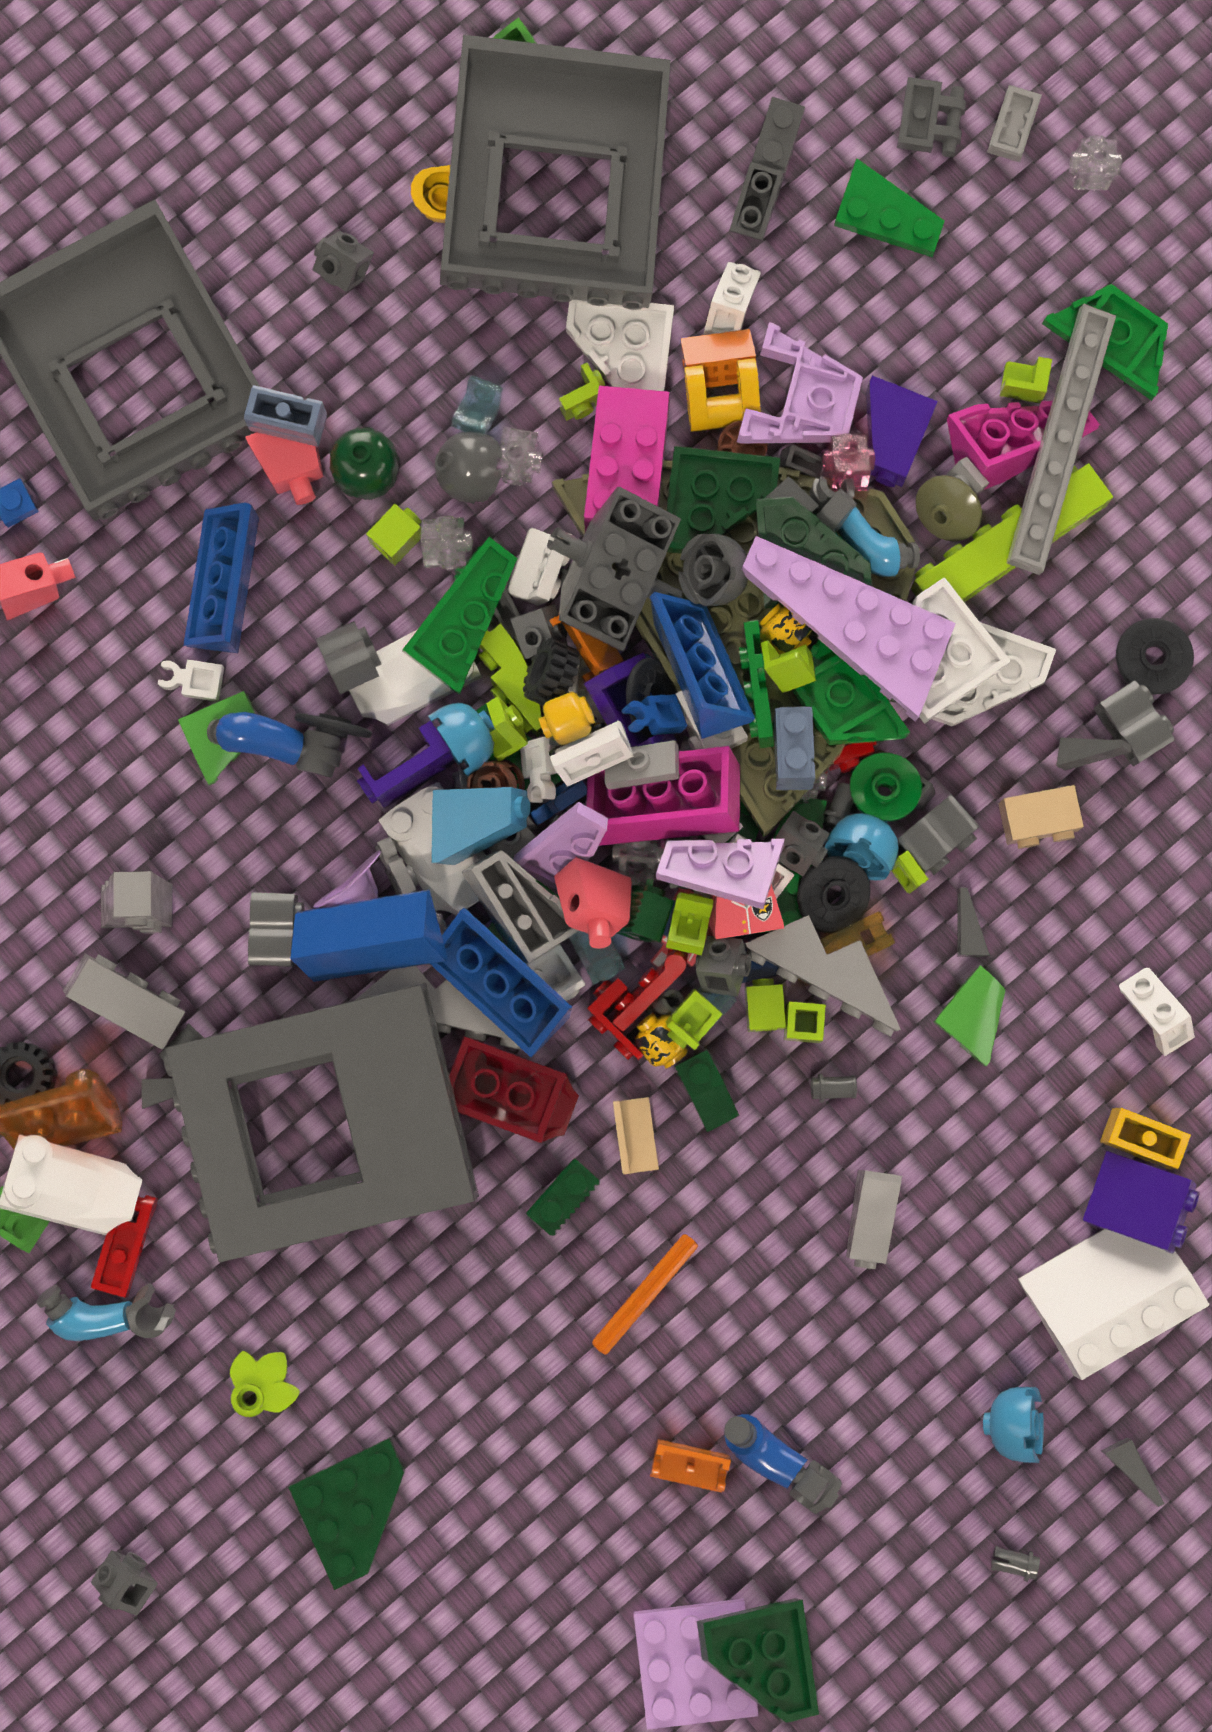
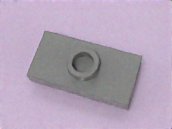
M1012 85L1008 86L987 153L1020 163L1042 96L1041 94Z
M675 740L631 747L634 757L605 769V785L608 789L679 779V748Z

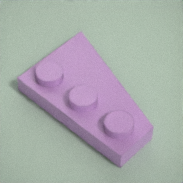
M578 802L514 855V861L535 879L557 890L554 876L575 857L588 861L590 856L594 855L607 831L608 818Z
M737 839V843H714L712 840L667 841L656 872V879L764 909L785 839H771V842H751V839Z

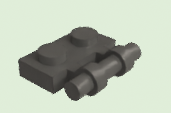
M908 77L897 148L931 153L933 142L936 140L943 143V156H955L956 147L961 143L962 131L959 129L961 116L965 114L966 101L963 100L965 89L960 86H954L951 88L950 96L941 95L942 82ZM938 111L947 114L946 126L936 124Z

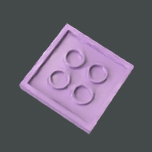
M744 1598L634 1612L647 1730L758 1716L757 1703L702 1660L697 1621L746 1610Z

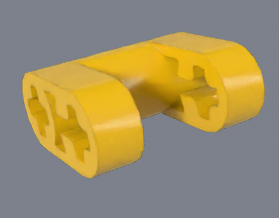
M755 358L737 360V394L706 397L702 365L684 367L687 410L691 432L725 428L731 423L742 421L746 408L761 412L758 371Z

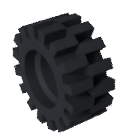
M552 638L544 640L542 646L537 648V655H533L531 666L527 668L526 672H528V675L524 677L523 682L525 683L523 687L524 697L544 706L547 701L569 693V687H573L575 682L572 680L578 673L576 667L580 664V659H578L580 653L577 649Z
M12 1042L6 1044L7 1047L5 1048L0 1047V1103L9 1107L29 1108V1106L40 1104V1100L47 1099L50 1095L48 1091L50 1088L54 1089L56 1084L53 1082V1076H57V1070H54L52 1067L55 1063L52 1058L47 1056L48 1052L37 1045L25 1042ZM18 1061L29 1063L34 1071L32 1083L24 1089L14 1088L8 1080L10 1067Z

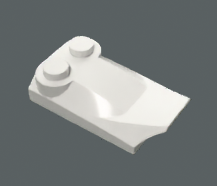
M416 631L376 651L382 665L376 667L379 677L349 690L362 717L377 719L389 726L454 692L402 652V649ZM473 662L463 687L482 678L475 662Z
M437 782L393 807L379 819V822L387 835L391 837L407 866L410 865L413 868L423 890L430 889L435 910L451 912L457 916L461 909H468L479 902L462 871L486 857V855L481 851L456 865L432 863L433 790H444L440 783Z
M19 1134L0 1196V1209L107 1235L116 1226L131 1221L142 1179L134 1174L127 1164L53 1144L38 1135L23 1136Z

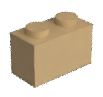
M1075 785L1008 797L998 803L1007 845L1017 843L1018 849L1040 845L1039 839L1053 837V842L1070 840L1075 838L1074 832H1078L1084 827Z

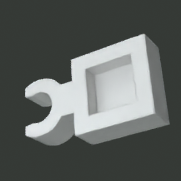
M187 659L186 669H180L172 661H163L161 663V667L166 670H172L174 676L169 681L158 680L160 687L166 690H174L182 686L181 694L184 697L219 702L224 674L223 665Z
M541 737L530 740L526 746L520 749L522 775L524 779H530L527 797L532 803H542L543 799L553 800L556 798V788L550 776L557 773L549 755V751L555 748V745L549 744V740L553 737L548 739Z

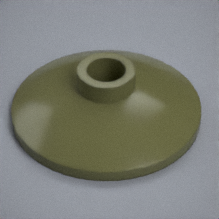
M946 475L935 476L927 480L917 492L915 503L918 517L924 527L936 537L952 542L962 541L971 537L979 528L982 520L980 501L971 487L960 479Z

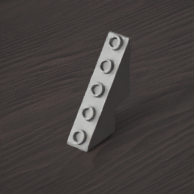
M808 915L785 925L783 929L774 930L744 944L747 955H750L751 960L763 966L765 961H768L778 967L776 974L794 984L797 979L811 985L808 992L824 1001H827L830 996L842 1002L840 1007L842 1011L857 1019L860 1018L861 1014L874 1020L872 1027L881 1033L891 1037L894 1031L901 1030L861 941L854 942L827 955Z
M417 966L390 970L355 999L358 1000L426 983L439 1032L450 1034L453 1027L466 1030L465 1037L484 1042L487 1035L501 1038L499 1045L521 1050L514 1041L448 980H445L435 989Z

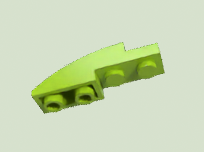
M500 623L491 632L486 631L479 647L482 650L479 657L491 671L496 668L499 670L491 676L494 688L490 691L495 698L499 696L506 705L509 704L516 707L524 722L522 726L526 734L532 731L536 737H539L543 733L538 719L541 718L540 704L526 699L523 692V687L525 686L523 682L524 677L528 675V672H526L528 666L517 645Z

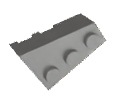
M502 850L490 853L462 871V874L507 947L525 964L532 962L579 931L566 924L560 899L544 889L536 882L532 875Z
M113 872L109 877V881H105V885L101 886V928H132L133 930H140V933L156 934L162 933V927H172V884L153 872Z
M85 953L63 989L66 997L163 1050L185 1013L182 1008L178 1007L181 1000L164 990L157 995L147 989L149 982L131 972L126 977L115 970L117 964L99 954L95 959Z

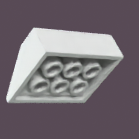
M1102 1229L1018 1278L1020 1285L1073 1376L1081 1380L1209 1306L1204 1294L1176 1251L1171 1254L1160 1248L1106 1229Z

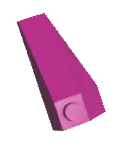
M1053 400L1041 401L1039 406H1020L1019 402L1008 403L1007 407L990 408L989 404H977L949 414L947 424L955 465L967 457L989 482L985 489L1001 484L1035 465ZM1090 411L1082 438L1097 430L1100 425Z

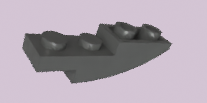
M776 97L771 98L729 231L763 241L793 153L805 106Z

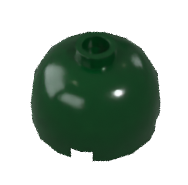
M357 427L344 432L335 441L330 452L329 469L336 486L345 495L363 498L364 500H373L385 495L397 480L400 460L394 444L382 432L369 427Z

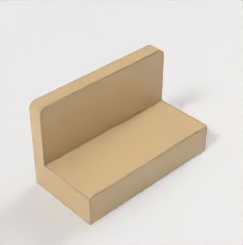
M649 1097L613 1101L623 1175L659 1170Z

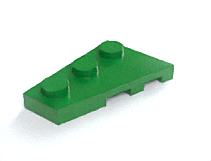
M856 158L834 226L933 258L945 220Z
M758 620L744 622L746 647H739L741 669L749 668L750 681L743 682L745 696L748 703L753 702L755 719L749 723L751 738L758 737L759 749L774 747L768 691L765 684L764 660L760 647Z

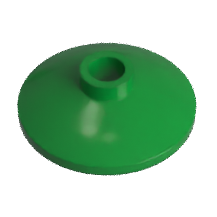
M877 753L863 759L855 767L850 779V794L856 807L862 813L870 814L883 821L899 820L910 814L919 803L922 793V782L917 769L907 759L893 753ZM886 787L891 791V794L889 796H882L879 794L878 789Z

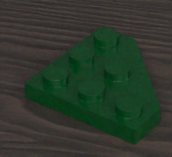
M674 446L666 511L681 518L667 552L681 554L688 541L698 534L725 535L756 512V499H764L777 487L780 458Z
M793 496L756 499L758 534L760 538L872 586L870 561ZM763 592L765 609L774 608L780 603L778 600L773 601Z
M391 1437L288 1487L334 1590L370 1572L378 1545L405 1474V1468Z
M789 1599L697 1621L702 1660L775 1718L788 1723L819 1715L802 1599Z

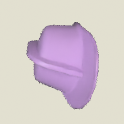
M379 850L372 854L341 885L322 897L313 907H329L378 898V889L369 867L375 862L381 851Z

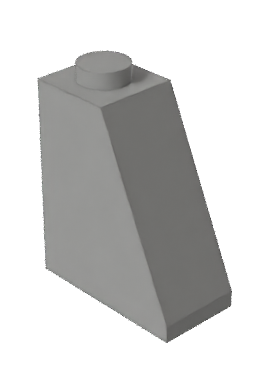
M867 1170L857 1171L846 1252L847 1258L855 1259V1267L876 1270L877 1263L886 1264L902 1176Z

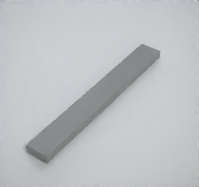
M1086 304L1079 308L1006 562L1007 564L1037 575L1044 572L1116 315Z

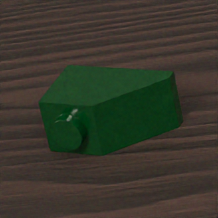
M708 1050L674 1067L707 1132L739 1116Z

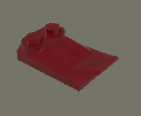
M465 1036L449 1075L459 1113L539 1143L565 1135L579 1097L571 1086L567 1074Z

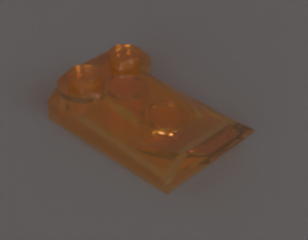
M79 1069L70 1073L66 1077L64 1086L0 1104V1135L7 1140L13 1149H15L19 1134L23 1136L38 1135L50 1143L66 1147L122 1132L123 1120L116 1098L103 1079L97 1073L88 1069Z

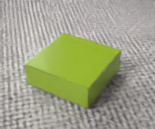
M908 850L897 857L892 873L907 893L910 894L929 880Z

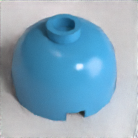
M452 703L428 715L432 723L436 720L440 723L437 731L450 749L455 762L459 765L464 761L468 768L463 770L466 777L479 770L485 762H488L494 748V741L490 732L495 728L484 710L478 714L470 705Z
M864 813L848 815L840 820L830 832L827 843L824 846L828 849V857L843 856L854 860L864 869L868 879L874 881L885 880L890 871L893 870L898 857V839L892 828L887 824V821Z
M1037 1387L1009 1388L996 1397L992 1403L991 1412L984 1413V1434L991 1435L994 1448L1000 1455L1012 1461L1023 1463H1039L1040 1461L1036 1454H1042L1044 1418L1043 1413H1038V1410H1035V1402H1042Z

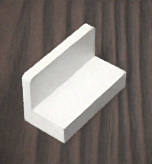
M621 721L612 723L586 737L556 749V754L550 756L554 769L567 787L634 757Z

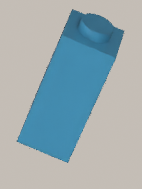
M513 787L433 790L432 863L456 865L526 828L527 817L530 814V801L527 797V791Z

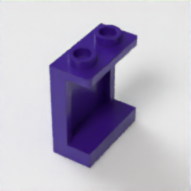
M644 652L610 667L584 683L607 726L621 721L631 747L677 741L674 734L647 737L640 732L629 731L628 726L632 721L629 714L622 713V709L627 706L626 685L629 674L639 661L646 659Z
M431 720L419 727L420 733L428 745L427 749L378 780L372 778L364 764L358 767L363 777L359 778L357 782L372 804L379 801L383 808H386L456 763L450 749Z
M1106 1151L1083 1221L1092 1226L1104 1228L1173 1254L1175 1248H1181L1185 1241L1188 1227L1183 1225L1187 1213L1194 1212L1200 1192L1196 1191L1197 1184L1188 1178Z

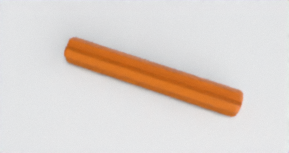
M683 1234L597 1334L592 1344L598 1351L604 1355L610 1352L695 1252L698 1244L690 1236Z

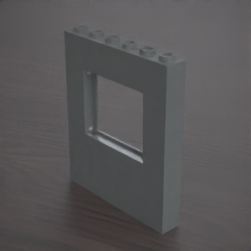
M463 35L440 285H447L448 288L453 290H465L467 288L482 289L488 294H500L502 292L517 293L524 298L545 296L552 297L559 302L581 300L587 301L594 306L616 304L622 305L629 310L649 308L653 294L671 60ZM503 148L611 160L604 244L496 232ZM490 237L497 238V241L491 242ZM602 250L609 251L607 255L602 254Z
M156 200L141 206L0 282V354L84 508L94 521L109 519L119 512L120 507L130 502L138 503L143 501L150 495V491L161 485L170 486L176 483L181 478V474L192 468L194 470L201 469L207 466L212 461V458L218 454L237 450L242 446V441L246 440V436L256 433L249 430L244 420V414L252 386L260 387ZM164 318L206 395L110 446L68 368L151 323ZM214 397L215 400L212 403L207 401ZM113 451L116 452V454L113 456L109 455V453Z
M426 983L166 1048L167 1055L164 1056V1065L167 1074L170 1077L173 1076L176 1088L173 1091V1101L176 1110L182 1112L185 1126H182V1138L185 1146L191 1149L193 1161L190 1164L191 1174L194 1182L200 1185L202 1197L199 1199V1206L202 1216L205 1219L208 1218L211 1232L208 1234L209 1247L213 1254H217L219 1263L474 1202L479 1197ZM333 1061L360 1172L264 1195L237 1085ZM228 1081L231 1082L232 1088H229ZM257 1195H259L260 1202H257Z

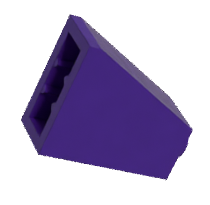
M872 375L866 391L870 475L875 476L876 481L885 486L895 487L897 485L903 487L938 401Z

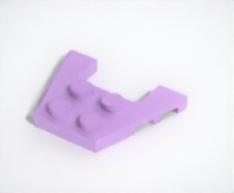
M769 322L760 356L794 365L782 417H776L746 408L737 442H846L863 377L826 354L821 357L806 348L804 341L801 339L798 341L791 339L780 332L781 327Z

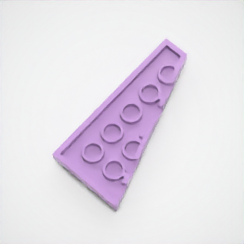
M756 536L742 567L746 578L773 601L778 600L793 613L792 617L801 625L805 623L819 635L818 639L857 673L866 675L881 688L880 692L889 700L893 698L907 710L906 714L916 722L956 623Z

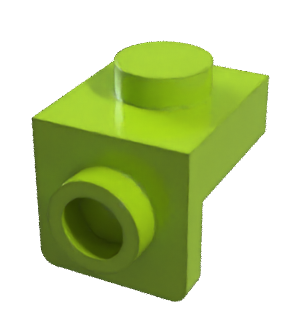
M587 362L581 365V376L586 385L559 398L560 410L566 421L574 417L576 420L582 419L591 414L594 410L593 407L597 406L599 386H606L600 372L597 369L592 371Z
M497 696L486 704L495 730L490 732L494 741L493 754L498 761H501L526 746L528 741L522 726L524 722L519 711L514 705L508 707Z
M678 893L672 913L666 948L702 956L709 918L714 903L712 899L704 898L695 893Z
M694 988L666 1020L667 1027L670 1029L667 1035L681 1048L684 1049L688 1044L696 1050L700 1045L699 1041L723 1013Z

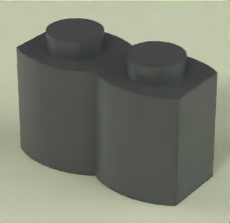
M355 621L316 638L327 668L340 694L379 677L376 667L382 665L365 627L358 629Z
M1136 681L1131 682L1094 707L1100 721L1114 737V740H1124L1132 745L1131 752L1123 755L1133 767L1175 740L1172 735L1174 728L1170 720L1165 715H1159L1152 705L1154 698L1146 686L1139 685Z
M951 794L898 838V849L902 854L908 850L925 874L930 870L935 875L950 862L946 857L955 848L963 852L977 840L973 833L980 826Z
M251 892L248 965L295 967V963L290 959L294 920L297 912L304 911V903L298 902V895Z

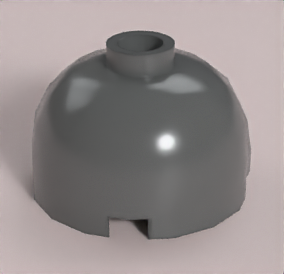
M460 432L449 437L435 458L436 478L440 487L451 498L461 502L475 504L476 501L484 502L488 500L496 490L501 478L502 470L496 469L497 458L502 459V451L498 442L490 435L476 432Z
M698 534L688 541L680 557V560H685L683 572H679V582L683 593L691 602L704 606L724 605L736 599L742 594L748 583V579L742 570L747 557L744 549L734 539L720 534Z

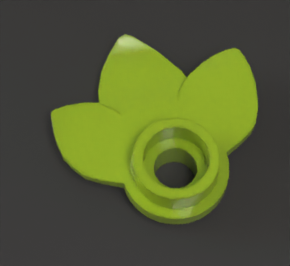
M242 1351L234 1359L230 1368V1377L235 1386L231 1394V1404L239 1415L254 1417L263 1410L274 1413L281 1412L297 1399L300 1390L296 1386L284 1381L288 1367L284 1352L269 1353L256 1362L249 1353ZM247 1391H252L256 1394L257 1400L255 1404L249 1405L245 1402L244 1394Z

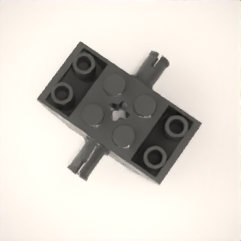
M617 487L590 521L582 540L563 531L559 527L555 528L550 537L554 538V541L548 540L547 548L573 560L561 587L559 621L620 651H624L646 598L650 599L653 592L682 598V590L676 589L657 579L656 576L681 518L621 487ZM613 563L616 565L617 572L612 569Z

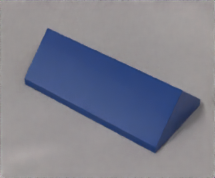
M244 502L206 509L204 511L183 646L237 654L239 652L259 517L252 504Z
M653 592L650 596L654 626L701 739L751 723L755 719L707 606L695 604L690 600Z
M430 889L299 911L295 914L290 959L313 982L442 962L448 959Z
M463 908L459 911L442 935L448 959L442 962L430 963V965L530 1057L534 1056L570 1018L572 1006L468 910Z

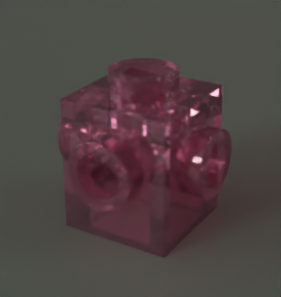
M847 433L831 436L828 450H824L822 453V467L824 472H829L831 490L837 492L844 480L853 478L855 491L867 490L871 470H874L875 454L874 449H868L866 435Z

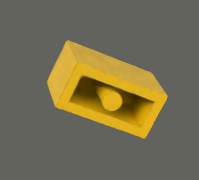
M1112 1108L1100 1143L1166 1169H1179L1191 1135L1124 1108Z

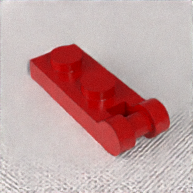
M669 948L665 961L656 970L650 967L639 979L638 984L640 986L632 994L626 991L614 1005L616 1013L612 1023L624 1032L684 972L690 953Z
M146 1195L144 1198L138 1196L134 1209L139 1212L137 1222H124L107 1233L90 1288L124 1298L129 1296L158 1198Z

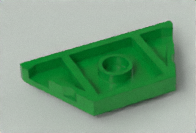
M1112 284L1097 290L1090 297H1083L1073 302L1070 307L1046 316L1042 325L1069 343L1079 308L1083 304L1116 315L1102 367L1152 401L1159 388L1157 384L1163 362V345L1167 336V322Z
M818 639L817 643L810 650L812 652L816 681L792 689L803 707H812L813 723L827 744L840 745L897 740L908 737L910 731L887 697L880 692L881 688L866 675L857 673Z

